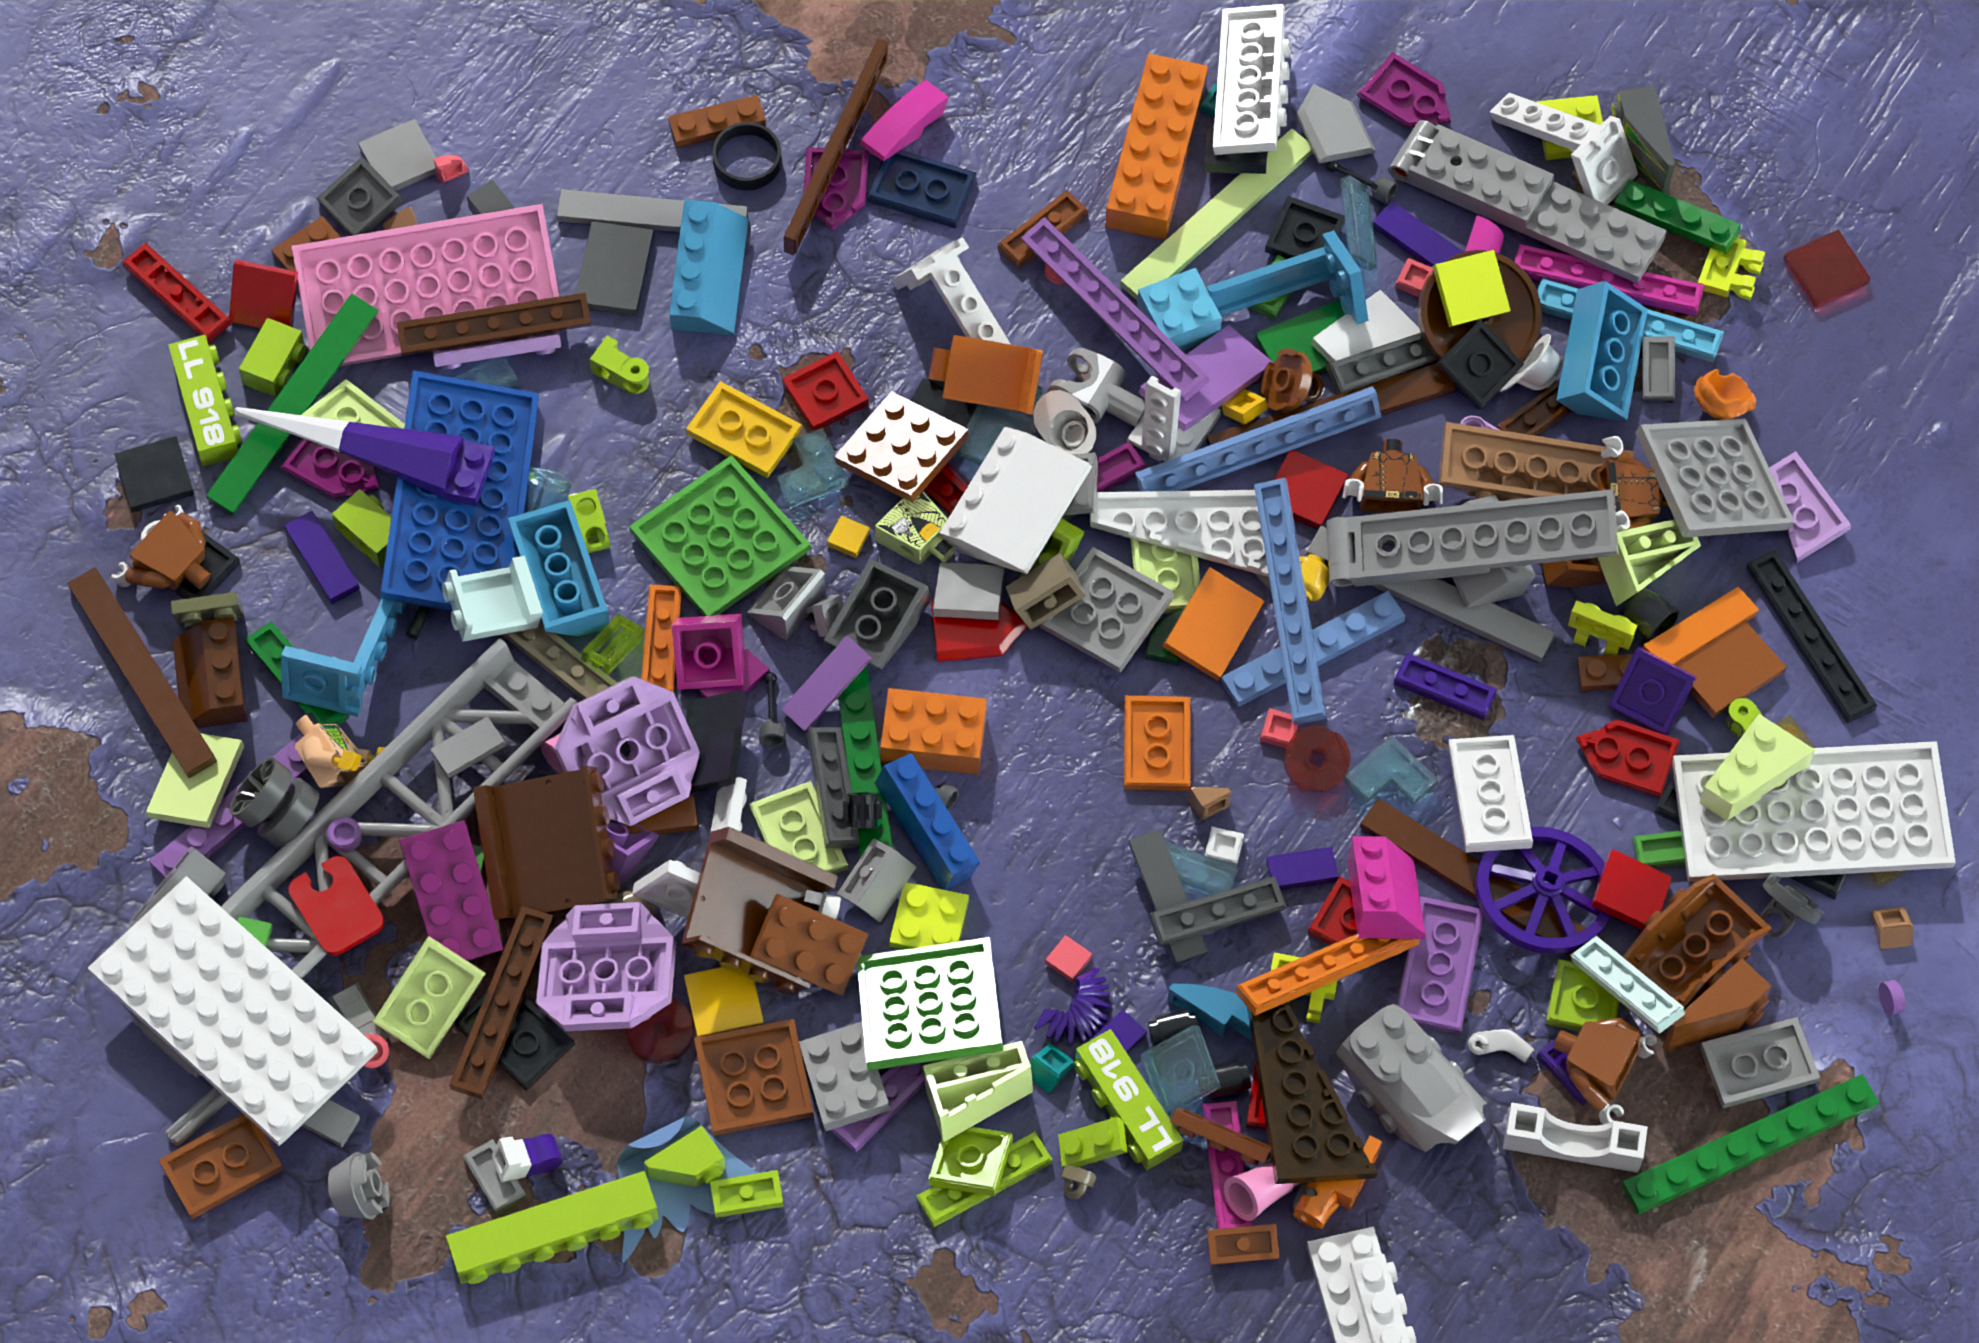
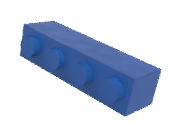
M910 753L884 765L875 784L940 888L948 890L971 879L980 864V860L913 754Z

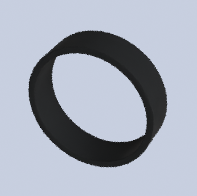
M752 122L731 125L724 129L714 142L712 150L714 170L719 179L732 188L738 190L759 189L773 181L779 173L781 167L780 143L776 135L763 125ZM742 135H754L768 141L774 147L777 157L772 167L765 173L755 177L743 178L726 172L720 166L717 160L719 150L732 138Z

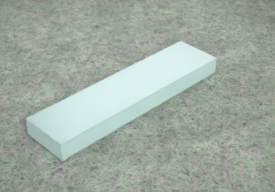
M1597 936L1571 954L1572 962L1659 1034L1685 1015L1684 1007Z

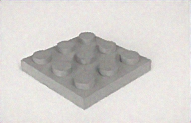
M1092 547L1075 571L1086 596L1039 626L1121 673L1175 596L1174 592Z

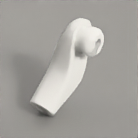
M1508 1029L1476 1032L1470 1037L1468 1046L1474 1054L1482 1055L1495 1051H1506L1524 1063L1535 1051L1525 1040Z

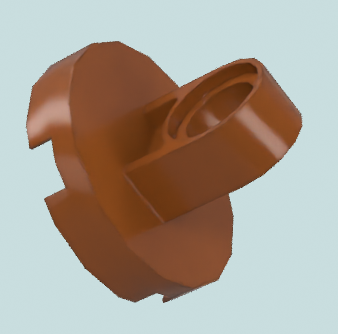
M1290 348L1279 350L1276 354L1280 356L1274 363L1269 362L1262 377L1261 392L1263 396L1268 398V408L1288 413L1298 408L1303 401L1319 400L1324 393V381L1320 375L1312 372L1311 363L1306 354ZM1311 382H1312V384H1313V390H1312L1311 394L1308 395V392H1309V389H1310V386H1311Z

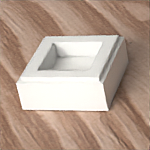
M1212 827L1204 861L1236 868L1244 834Z

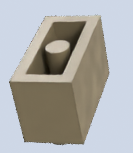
M1061 553L1006 586L1015 611L1030 630L1086 596L1076 572Z

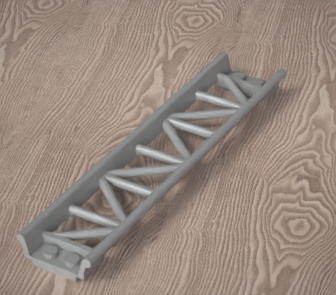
M497 639L328 802L292 840L286 843L243 884L221 908L237 921L239 916L247 918L266 900L312 939L269 938L267 949L271 952L308 953L292 969L302 979L327 953L319 944L299 909L276 889L314 852L319 891L327 890L332 885L331 876L327 875L321 866V863L329 859L328 844L330 845L327 836L329 825L338 818H350L382 786L393 792L429 824L357 822L362 836L409 837L463 821L476 809L474 793L454 811L450 778H447L435 758L434 763L441 816L393 775L431 739L432 746L435 747L445 741L444 731L451 737L461 732L463 729L455 722L476 723L488 716L492 723L528 724L536 730L504 763L493 754L481 760L491 770L492 774L480 786H499L567 720L573 705L577 701L570 697L566 702H563L517 664L507 644L502 639ZM485 688L511 711L468 710L463 708ZM355 849L350 852L337 851L374 883L376 888L370 893V896L376 905L408 875L405 860L388 876H385ZM120 1003L128 1012L132 1021L149 1039L189 1074L192 1073L197 1079L202 1076L123 1003Z

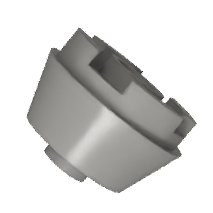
M355 1152L329 1171V1197L336 1211L341 1216L374 1219L377 1214L383 1213L382 1208L389 1207L388 1182L382 1183L376 1167H379L382 1163L374 1153L361 1154Z

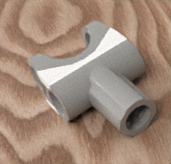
M1084 348L1074 349L1068 356L1067 363L1083 382L1057 379L1051 383L1048 392L1059 389L1072 394L1090 415L1094 424L1100 421L1106 411L1136 427L1144 414L1145 400L1121 388L1126 378V373L1122 366L1091 350ZM1076 358L1083 359L1087 365L1078 362Z

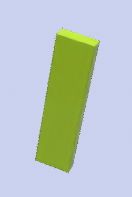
M1036 1132L1011 1145L997 1193L1052 1164V1158ZM933 1186L916 1195V1200L934 1228L991 1196Z

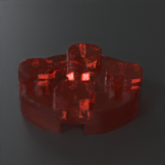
M1320 725L1308 726L1296 732L1286 745L1283 757L1284 768L1288 777L1300 790L1305 792H1325L1336 787L1346 775L1351 760L1350 750L1345 739L1337 732L1334 733ZM1316 750L1318 755L1324 754L1325 760L1321 762L1322 767H1316L1315 764L1309 762L1308 759L1312 757L1311 751Z
M672 998L670 1004L653 1014L649 1020L642 1021L633 1028H626L627 1040L633 1053L643 1061L652 1064H663V1061L681 1058L690 1048L694 1037L693 1020L687 1008ZM655 1024H665V1028L669 1032L666 1035L661 1033L658 1037L654 1036V1029L652 1027Z

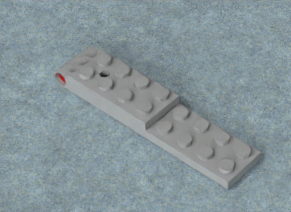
M1420 120L1417 122L1388 168L1390 175L1397 181L1420 188L1637 284L1666 238L1667 230L1553 182L1554 174L1439 124L1435 127L1428 121Z
M1613 489L1365 516L1336 517L1326 522L1329 584L1335 587H1347L1353 584L1355 587L1485 574L1490 573L1491 568L1619 555L1615 494ZM1394 546L1391 552H1385L1388 547Z

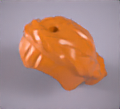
M1715 369L1701 376L1694 386L1697 404L1714 419L1732 420L1756 408L1755 395L1751 392V389L1747 388V383L1734 373L1722 376L1719 375V370Z

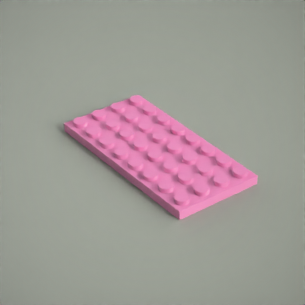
M543 204L292 246L310 350L351 293L378 310V315L341 366L402 356L396 322L559 297Z

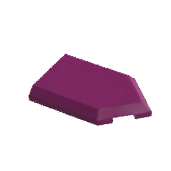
M1394 52L1390 54L1357 93L1358 97L1407 128L1415 127L1420 120L1428 121L1433 125L1451 123L1443 83Z
M806 148L803 194L825 148ZM845 149L815 215L831 231L865 206L868 150Z
M304 438L300 440L281 465L283 471L334 499L353 495L359 489L363 492L379 489L374 466Z

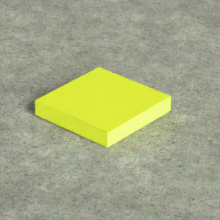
M1494 250L1432 266L1449 327L1511 311Z

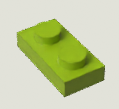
M1119 1117L1058 1135L1061 1166L1063 1168L1067 1165L1081 1167L1127 1153L1124 1120Z
M778 1170L710 1181L715 1218L784 1207Z

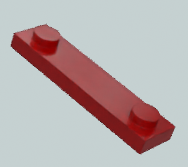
M146 242L122 261L123 268L197 335H206L208 344L231 325V320Z

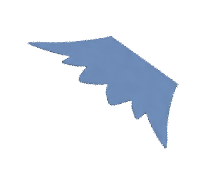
M683 1117L628 1144L621 1152L616 1163L619 1177H627L642 1171L646 1173L644 1165L646 1160L694 1131L701 1124L693 1118ZM708 1133L725 1158L726 1170L723 1171V1175L718 1180L758 1173L738 1159ZM647 1176L659 1219L653 1221L654 1223L648 1227L653 1238H656L659 1234L663 1216L677 1230L684 1232L690 1217V1205L705 1213L715 1215L710 1184L704 1183L699 1187H691L651 1180ZM631 1228L624 1231L622 1263L629 1258L636 1248L645 1228L641 1230Z

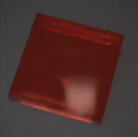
M1839 229L1784 254L1783 260L1815 308L1869 284L1871 279Z

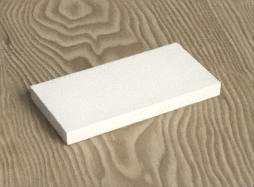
M1514 735L1449 739L1448 749L1465 852L1532 848L1533 839Z

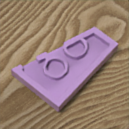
M1796 451L1769 467L1795 522L1792 527L1788 528L1787 533L1797 563L1851 530L1850 522Z

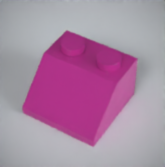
M742 614L677 618L672 624V636L678 690L741 686L744 684Z

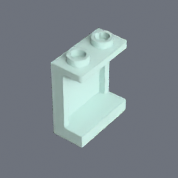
M525 556L512 558L508 568L458 576L456 569L449 570L446 582L442 584L444 599L446 602H450L452 606L451 620L455 631L459 630L462 642L538 628L543 611Z

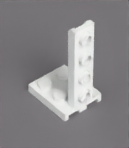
M1508 93L1490 111L1491 118L1499 124L1574 150L1571 157L1584 195L1608 205L1623 190L1628 180H1633L1638 175L1619 118L1610 115L1601 125L1512 93Z
M963 237L941 247L891 279L897 290L905 286L912 290L931 279L966 337L1010 344L957 256L969 248Z
M1151 376L1146 383L1144 415L1128 437L1127 442L1130 441L1132 446L1135 445L1148 452L1149 457L1159 462L1161 460L1166 462L1199 450L1207 435L1220 418L1221 410L1217 408L1183 432L1178 427L1181 390L1177 388L1171 390L1159 384L1158 378Z
M737 777L735 784L722 787L717 791L711 831L732 827L741 832L742 808L747 799L745 794L746 779ZM669 860L635 882L632 895L688 919L700 873L686 867L682 862Z

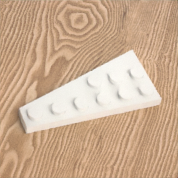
M1255 490L1097 492V509L1095 513H1090V527L1269 577Z

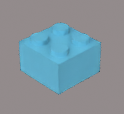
M1196 268L1138 289L1137 308L1181 351L1202 344L1221 330L1222 317Z

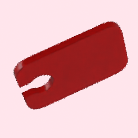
M335 856L321 863L325 873L333 878V883L327 890H313L311 887L312 882L306 872L291 881L288 889L292 900L319 944L331 956L340 955L376 935L382 930L385 923L382 913L352 865L342 856Z

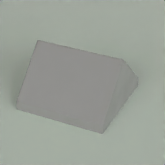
M787 566L776 576L746 613L750 618L787 641L810 614L806 613V608L821 601L826 595L825 573L821 569Z

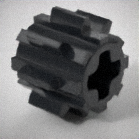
M848 793L847 801L842 803L843 819H847V827L849 828L877 827V819H882V801H877V793Z

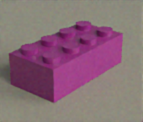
M465 820L399 839L427 937L430 936L466 961L503 950Z

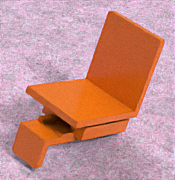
M953 335L950 350L933 347L928 379L945 382L942 398L1016 410L1032 415L1043 351Z

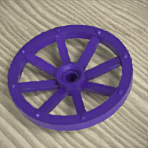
M1530 827L1533 843L1539 842L1556 845L1547 867L1543 866L1530 848L1516 849L1533 872L1493 864L1507 850L1486 851L1476 873V898L1482 914L1488 923L1506 940L1532 952L1563 954L1578 950L1592 938L1598 937L1603 932L1611 915L1592 907V899L1566 885L1595 878L1599 882L1605 862L1583 840L1554 828ZM1565 849L1579 857L1589 867L1561 873L1558 870ZM1489 875L1524 882L1529 885L1493 901L1489 887ZM1532 897L1536 902L1525 931L1509 922L1500 912ZM1562 897L1596 915L1597 918L1590 926L1577 933ZM1552 904L1565 937L1545 938L1535 935L1545 905Z

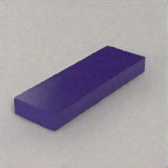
M1393 201L1373 220L1372 227L1427 266L1432 267L1463 252Z
M313 510L284 525L286 533L331 604L360 589L359 583Z
M1406 653L1393 683L1484 721L1497 694V688L1409 653Z

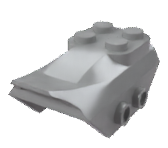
M1398 1005L1386 1006L1357 1027L1336 1052L1357 1091L1356 1095L1360 1102L1366 1108L1371 1107L1380 1116L1379 1121L1387 1132H1394L1400 1140L1424 1152L1429 1151L1436 1144H1456L1486 1121L1483 1107L1487 1103L1463 1078L1464 1074L1461 1068L1454 1061L1449 1062L1442 1055L1441 1048L1435 1039L1428 1036L1413 1018Z

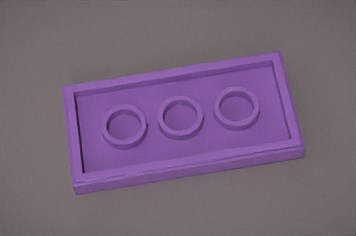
M1230 325L1187 353L1186 355L1208 376L1210 381L1187 402L1180 397L1178 427L1183 432L1260 379L1264 374L1267 364L1272 361ZM1158 374L1154 376L1158 378L1159 384L1173 390ZM1146 383L1141 385L1139 394L1143 398H1145Z
M1419 896L1425 938L1420 939L1419 945L1409 949L1407 952L1397 1005L1404 1009L1420 1027L1460 1035L1483 914L1480 908Z

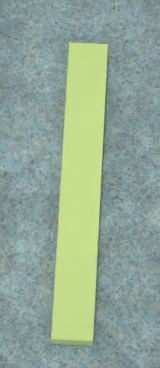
M1291 128L1277 141V151H1268L1266 174L1241 173L1128 273L1120 281V286L1137 300L1138 289L1180 273L1313 154L1309 142Z

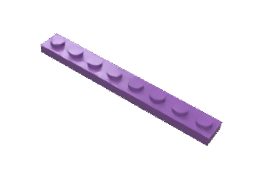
M1045 217L1021 237L1023 242L1172 389L1177 388L1181 390V398L1186 402L1210 381L1208 376Z

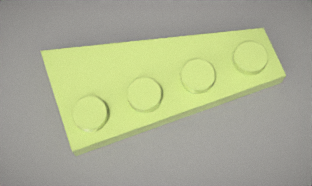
M347 379L301 414L302 416L404 429L402 421Z

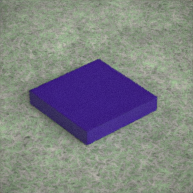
M1638 647L1608 706L1661 734L1668 735L1697 677Z

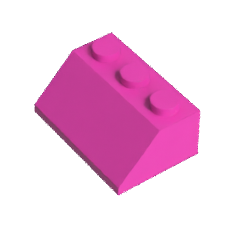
M1352 836L1347 866L1358 938L1424 939L1425 929L1414 860L1386 837Z

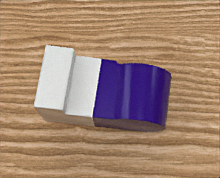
M542 1134L532 1139L525 1138L520 1140H514L513 1136L501 1138L492 1154L501 1182L547 1173L558 1168L563 1163L557 1142L552 1134Z

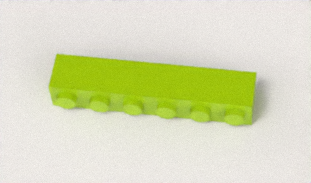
M642 1171L446 1235L460 1283L476 1284L486 1280L488 1275L500 1271L502 1273H510L519 1269L521 1264L533 1260L535 1262H544L551 1259L555 1253L564 1250H580L586 1247L588 1242L600 1238L603 1241L611 1240L618 1237L622 1231L631 1228L635 1230L647 1228L654 1223L653 1221L658 1220L659 1216L646 1173Z

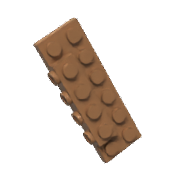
M1446 422L1443 426L1438 484L1442 487L1467 490V495L1474 496L1475 499L1496 495L1500 501L1598 491L1596 471L1610 459L1609 457L1602 458L1601 451L1607 449L1604 446ZM1624 450L1630 456L1634 457V451Z

